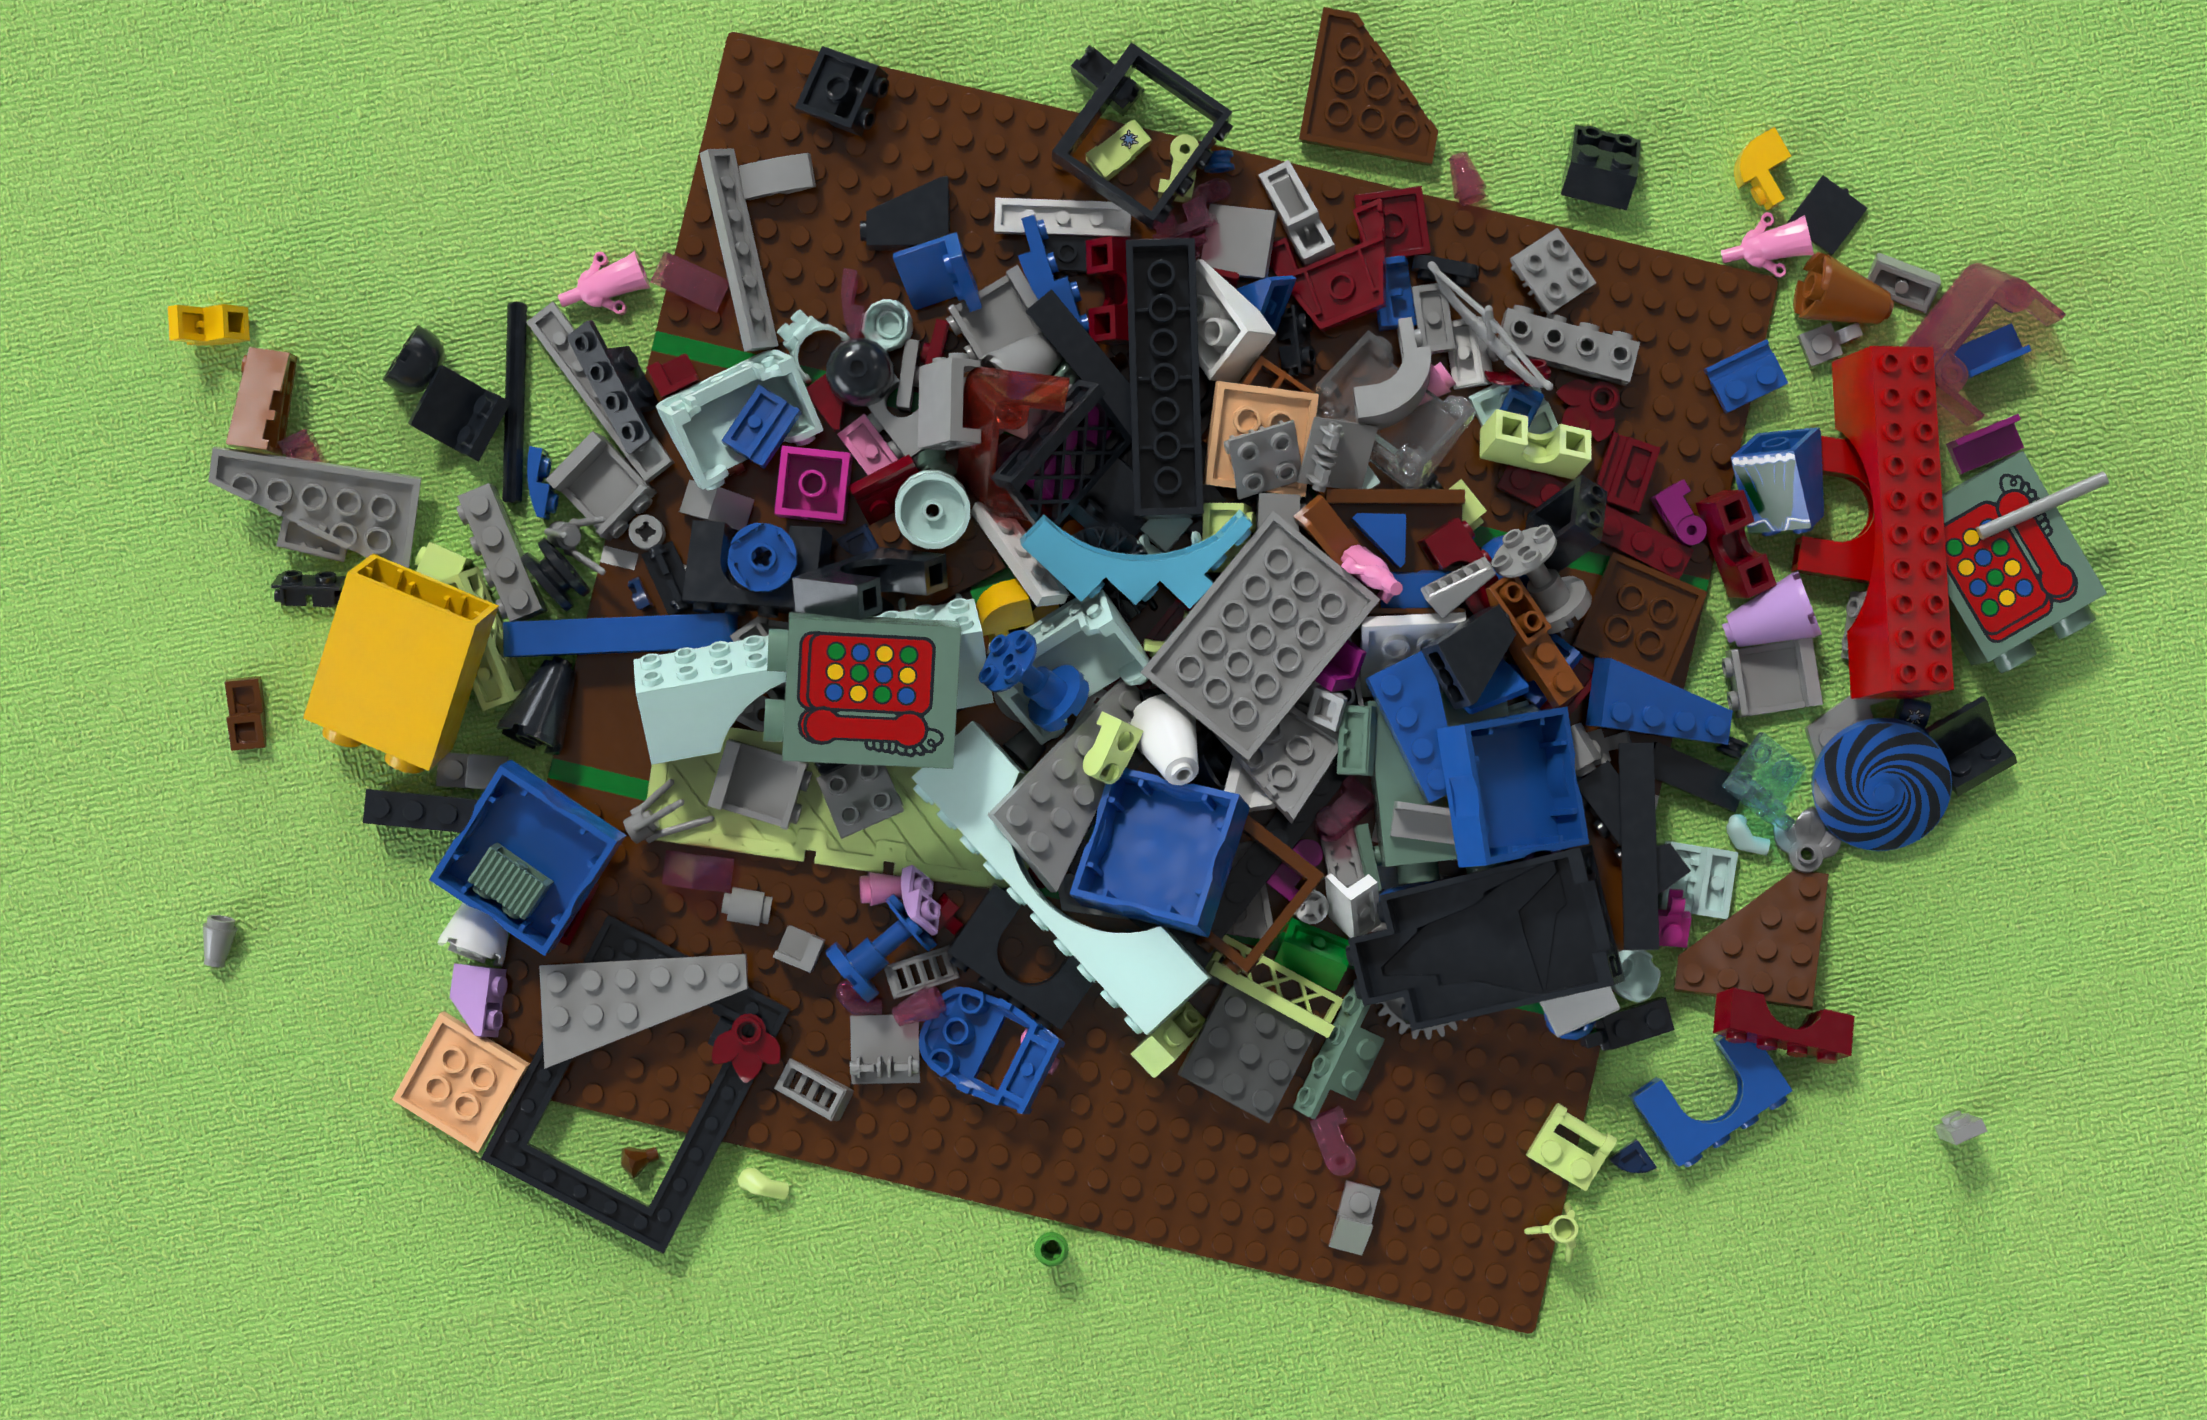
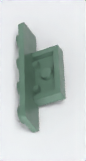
M1351 986L1348 994L1344 997L1339 1013L1333 1023L1335 1027L1329 1038L1326 1037L1318 1056L1314 1059L1311 1071L1303 1087L1299 1090L1297 1100L1293 1106L1295 1110L1312 1119H1316L1329 1090H1333L1356 1101L1385 1040L1360 1027L1371 1005H1363L1362 999L1359 1000L1356 996L1354 986Z

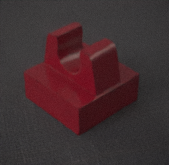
M943 893L936 901L941 905L938 932L944 926L952 934L956 935L964 926L961 920L954 915L959 907L954 900Z

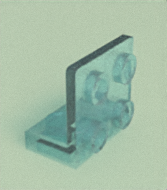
M1759 732L1721 787L1763 821L1788 832L1795 823V820L1785 813L1787 806L1783 802L1806 770V767L1767 734Z

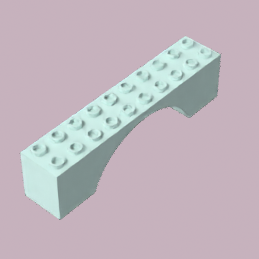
M958 598L946 604L935 606L926 604L920 605L913 610L902 612L887 611L879 616H874L958 621L961 626L957 709L994 703L992 691L982 684L978 678L987 658L983 632L974 599ZM752 635L744 640L729 643L719 641L712 643L710 646L696 649L686 647L678 649L676 652L662 655L647 654L640 659L633 660L636 696L651 765L721 752L724 739L730 727L743 710L771 688L786 682V672L767 671L769 635Z
M974 721L970 722L955 736L953 769L922 767L911 777L917 783L913 789L926 803L929 802L931 805L935 803L940 808V811L936 814L950 829L956 830L958 828L963 836L960 838V841L972 854H982L987 860L983 864L987 871L996 880L1004 879L1010 885L1006 890L1019 905L1025 906L1027 904L1034 911L1030 915L1031 919L1043 931L1051 930L1057 938L1053 942L1059 950L1067 957L1072 955L1076 957L1081 963L1077 966L1080 973L1090 983L1097 980L1104 988L1100 993L1102 997L1113 1008L1120 1006L1128 1014L1124 1020L1137 1034L1142 1032L1146 1035L1152 1034L1211 980L1212 976L1167 927L1159 926L1147 931L1134 933H1112L1094 929L1070 918L1043 895L1030 876L1023 858L988 816V813L1026 774L981 725Z

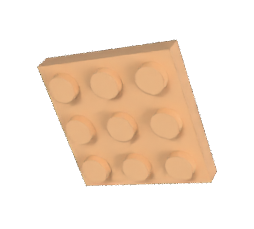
M1216 381L1203 484L1236 488L1231 456L1225 451L1224 441L1228 440L1231 435L1236 437L1248 434V431L1251 429L1258 431V427L1263 426L1266 428L1278 424L1280 420L1283 422L1294 420L1302 465L1313 419L1317 413L1319 394ZM1294 482L1265 492L1296 494L1305 497L1307 484Z
M443 1011L439 1013L392 1100L479 1153L486 1145L530 1063L487 1037L475 1036L468 1025Z

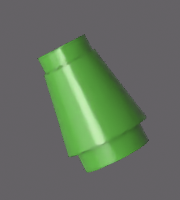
M1056 1232L1042 1234L1037 1239L1034 1247L1036 1258L1046 1266L1061 1264L1067 1258L1069 1251L1066 1239ZM1050 1240H1054L1059 1247L1055 1251H1049L1045 1244H1049Z

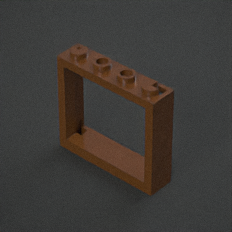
M1249 815L1242 832L1306 882L1246 958L1211 931L1209 938L1196 935L1198 937L1194 942L1209 954L1213 950L1217 951L1224 957L1221 963L1236 975L1242 971L1247 976L1325 877L1322 872Z

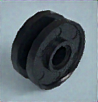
M543 538L537 544L544 558L539 561L534 555L527 552L521 557V560L545 591L564 610L569 611L574 604L567 591L572 588L579 595L585 597L591 590L570 562L550 541Z

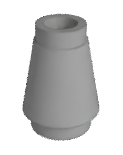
M209 915L207 917V923L203 924L205 965L211 967L225 966V960L228 957L237 932L235 919L222 915Z

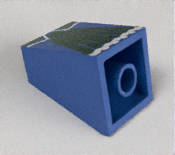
M1820 427L1757 433L1731 456L1738 490H1744L1755 521L1747 525L1748 533H1762L1763 536L1776 535L1785 530H1793V533L1796 534L1811 531L1814 528L1813 526L1824 516Z

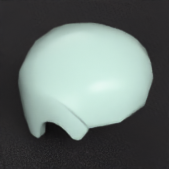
M883 299L873 303L865 312L861 332L865 338L878 342L886 351L890 352L903 347L905 340L911 338L913 320L911 314L902 303L897 300Z
M1645 950L1619 951L1625 981L1611 986V989L1617 995L1630 1001L1640 1003L1649 999L1656 991L1661 977L1660 969L1651 961L1653 956Z

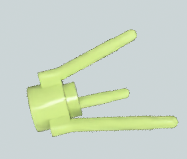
M1566 1202L1564 1204L1565 1215L1554 1217L1548 1225L1526 1228L1524 1232L1527 1235L1549 1234L1553 1241L1565 1243V1261L1570 1263L1573 1258L1574 1248L1576 1247L1574 1239L1578 1234V1225L1574 1220L1575 1211L1572 1210L1571 1204Z

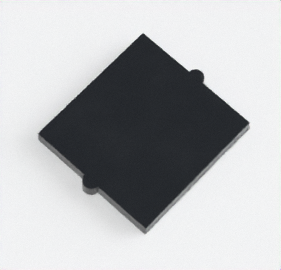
M1822 175L1787 223L1805 215L1811 242L1832 256L1868 208L1848 194L1849 190L1847 188H1840Z

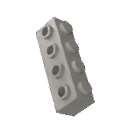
M1514 305L1513 309L1507 308L1504 312L1501 327L1528 359H1542L1547 362V366L1626 386L1631 381L1640 342L1632 340L1633 335L1621 331H1613L1612 335L1599 332V326L1580 322L1579 326L1566 323L1567 318L1560 315L1547 314L1546 318L1533 315V309L1520 305ZM1498 334V338L1500 339V341L1503 342V344H1505L1506 347H1508V349L1512 352V355L1519 358L1516 355V353L1511 349V347L1505 342V340L1500 336V334Z
M487 483L457 496L461 504L456 507L462 523L464 525L469 524L474 536L469 538L475 554L477 556L482 555L487 567L483 569V574L490 588L496 587L500 599L496 600V605H499L498 610L502 618H509L510 622L525 621L547 612V607L534 576L521 560L524 552L496 486Z

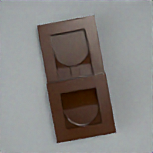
M261 676L227 679L224 684L229 716L226 717L231 751L265 748L266 718Z

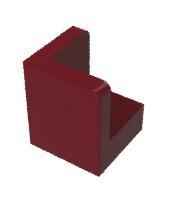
M682 354L664 364L657 361L647 366L649 374L663 400L701 382L687 354Z

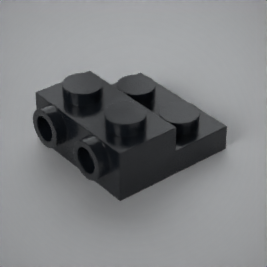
M822 46L795 108L801 113L829 122L833 127L862 137L864 130H869L875 122L876 113L874 108L878 98L882 99L888 93L889 80L887 78L889 75L878 65Z

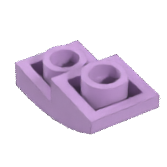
M914 865L902 868L901 892L904 907L910 919L930 935H936L938 933L941 905L932 899L934 882Z

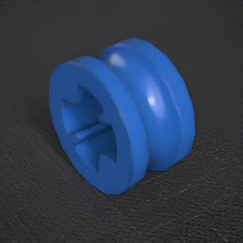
M1212 151L1214 154L1204 168V172L1224 173L1234 170V164L1230 162V159L1233 157V151Z

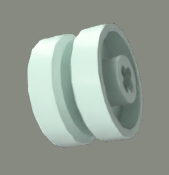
M941 470L920 471L910 476L900 486L895 499L896 522L901 533L912 544L925 549L944 548L955 543L966 531L970 520L969 497L963 484L953 475ZM936 504L939 513L936 516H933L932 513L928 515L926 513L928 505Z

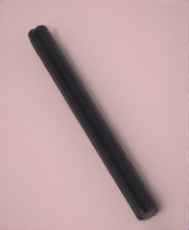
M509 302L507 305L505 399L511 403L505 412L502 499L506 503H521L527 328V305L523 302Z

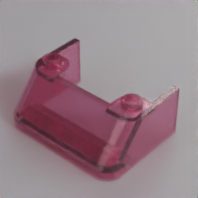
M1974 263L1963 269L1902 344V346L1933 347L1937 402L1966 426L1981 420L1985 414L1959 394V391L1967 382L1968 369L1954 354L1996 303L2003 310L2010 313H2018L2025 309L2047 327L2062 320L2066 313L2023 279L1983 263Z

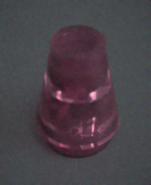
M1461 152L1451 156L1448 160L1450 163L1454 198L1458 199L1460 205L1463 206L1474 204L1485 198L1484 190L1486 185L1469 158L1468 153Z
M924 986L899 1003L898 1006L892 1008L895 1021L900 1027L905 1024L908 1025L939 1018L940 1013L946 1011L945 1002L936 986L930 988Z

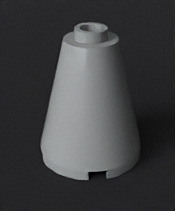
M1038 332L981 356L978 359L981 361V368L973 370L974 378L980 376L983 385L979 389L995 409L1005 415L1011 411L1014 412L1013 416H1017V406L1031 399L1042 388L1064 358L1042 332Z

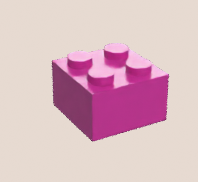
M782 446L774 514L780 518L846 524L850 490L848 485H850L853 462L851 453Z

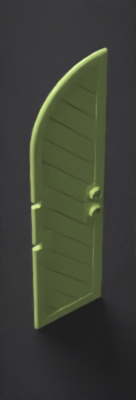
M730 727L724 739L721 752L653 764L651 767L647 798L669 779H673L674 784L645 812L651 810L653 813H656L679 799L684 800L683 806L658 820L660 827L656 831L698 818L714 817L713 822L656 839L657 841L804 862L806 850L816 851L815 864L883 873L884 861L895 863L893 875L901 876L902 868L914 865L932 881L980 888H990L993 883H996L1001 888L1010 887L1004 879L996 880L983 866L987 860L981 853L979 855L976 853L972 854L960 841L963 834L958 828L956 830L950 829L938 817L936 813L940 811V808L935 803L933 805L929 802L926 803L915 792L913 788L917 783L911 777L922 767L886 766L895 790L902 800L904 811L843 839L839 835L816 779L821 774L817 771L814 762H808L807 771L812 772V777L807 792L801 790L797 803L802 805L797 824L791 823L787 830L780 828V826L725 809L719 810L707 806L727 740L733 739L782 754L783 742L763 741L764 732ZM1022 770L1026 775L1030 772ZM1096 822L1083 837L1087 842H1089ZM1024 861V863H1025V865H1026V868H1027V870H1028L1029 866H1028V864Z

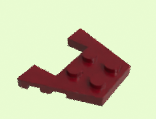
M1381 198L1352 210L1363 243L1299 269L1290 241L1285 237L1273 242L1270 267L1277 276L1293 275L1296 278L1292 294L1322 332L1386 307L1385 205Z

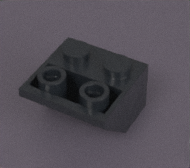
M1575 125L1563 173L1561 195L1627 210L1638 177L1641 140L1627 134L1601 131L1593 126L1583 127Z

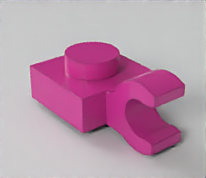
M1669 889L1666 910L1658 909L1659 946L1687 948L1692 918L1690 911H1684L1686 900L1683 898L1684 891L1682 889Z

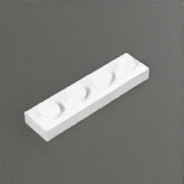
M995 198V234L1026 235L1021 218L1035 214L1037 221L1044 220L1048 235L1098 238L1115 236L1130 239L1131 215L1113 202Z
M1004 501L975 502L970 513L1035 605L1040 607L1064 604L1069 596V592L1061 582L1021 546L1020 538L1026 532Z

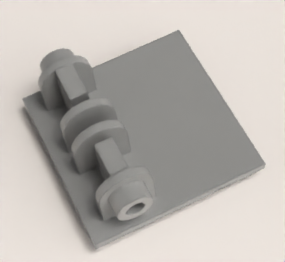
M1558 228L1510 258V262L1513 265L1511 270L1516 272L1521 281H1526L1523 287L1529 286L1531 288L1528 294L1530 296L1536 295L1534 299L1541 307L1540 311H1545L1547 314H1553L1561 306L1596 284L1594 278Z
M1314 417L1297 482L1313 485L1312 489L1319 492H1325L1326 487L1362 489L1378 426Z
M1280 420L1278 424L1266 428L1263 426L1258 427V431L1251 429L1248 431V434L1236 437L1231 435L1228 440L1224 441L1225 451L1231 456L1238 499L1297 482L1301 461L1294 420L1288 422Z
M848 764L825 776L821 775L816 778L841 839L904 811L902 800L895 790L886 766Z
M919 1014L850 1016V1075L852 1084L920 1083Z

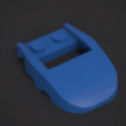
M955 987L941 994L933 1004L919 1036V1049L923 1060L938 1075L946 1077L954 1083L956 1089L965 1094H971L984 1099L989 1103L1015 1109L1020 1114H1031L1033 1110L1031 1106L1060 1048H1063L1065 1045L1064 1041L1028 1013L1001 998L987 995L984 992L969 987ZM1007 1017L1026 1027L1028 1031L997 1090L976 1077Z

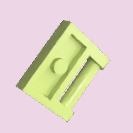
M1557 1103L1527 1151L1526 1156L1582 1190L1587 1191L1606 1157L1614 1148L1617 1138L1609 1133L1606 1135L1602 1134L1569 1114L1566 1107ZM1558 1124H1561L1598 1148L1591 1155L1556 1134L1554 1130Z

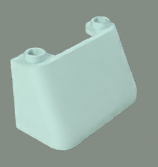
M775 349L762 352L686 388L656 405L662 422L699 488L702 490L705 488L706 490H713L722 486L725 483L724 478L729 474L727 469L747 460V458L725 446L721 440L758 385L786 400L790 405L799 408L802 412L784 441L802 446L815 440V435L824 431L793 356Z
M1103 589L1093 598L1087 596L1082 602L1075 597L1025 629L1035 638L1037 652L1032 666L1035 668L1045 666L1051 671L1062 665L1074 666L1085 675L1083 677L1089 683L1088 697L1120 677L1129 686L1141 685L1148 680L1140 672L1150 661V658ZM1018 682L1006 691L997 692L1041 745L1059 737L1064 732L1065 727L1054 732L1044 731L1029 718L1028 704L1030 698L1023 693L1022 683Z

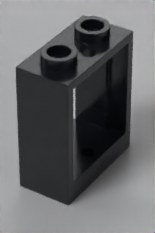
M1580 475L1527 514L1525 530L1541 525H1549L1554 532L1557 544L1552 555L1544 564L1547 569H1555L1558 573L1602 542L1608 492L1583 475Z

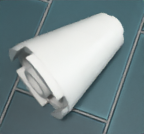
M1160 694L1146 699L1134 709L1131 723L1128 722V724L1143 730V734L1136 747L1169 783L1184 785L1191 782L1199 770L1196 718L1172 698H1169L1167 694Z
M462 902L440 935L437 943L443 946L448 942L450 943L448 950L482 963H485L486 958L495 959L493 966H502L505 960L508 932L488 914L469 907Z

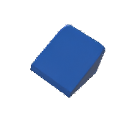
M1523 384L1511 385L1500 410L1528 416L1529 429L1544 395Z

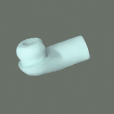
M1741 814L1732 815L1729 818L1726 830L1734 847L1738 850L1767 856L1770 839L1753 836L1746 825V817Z

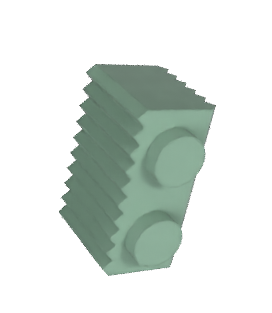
M498 842L489 847L468 879L469 883L474 884L473 890L485 899L492 898L497 900L498 903L503 905L501 909L508 916L524 920L534 913L554 883L550 878Z

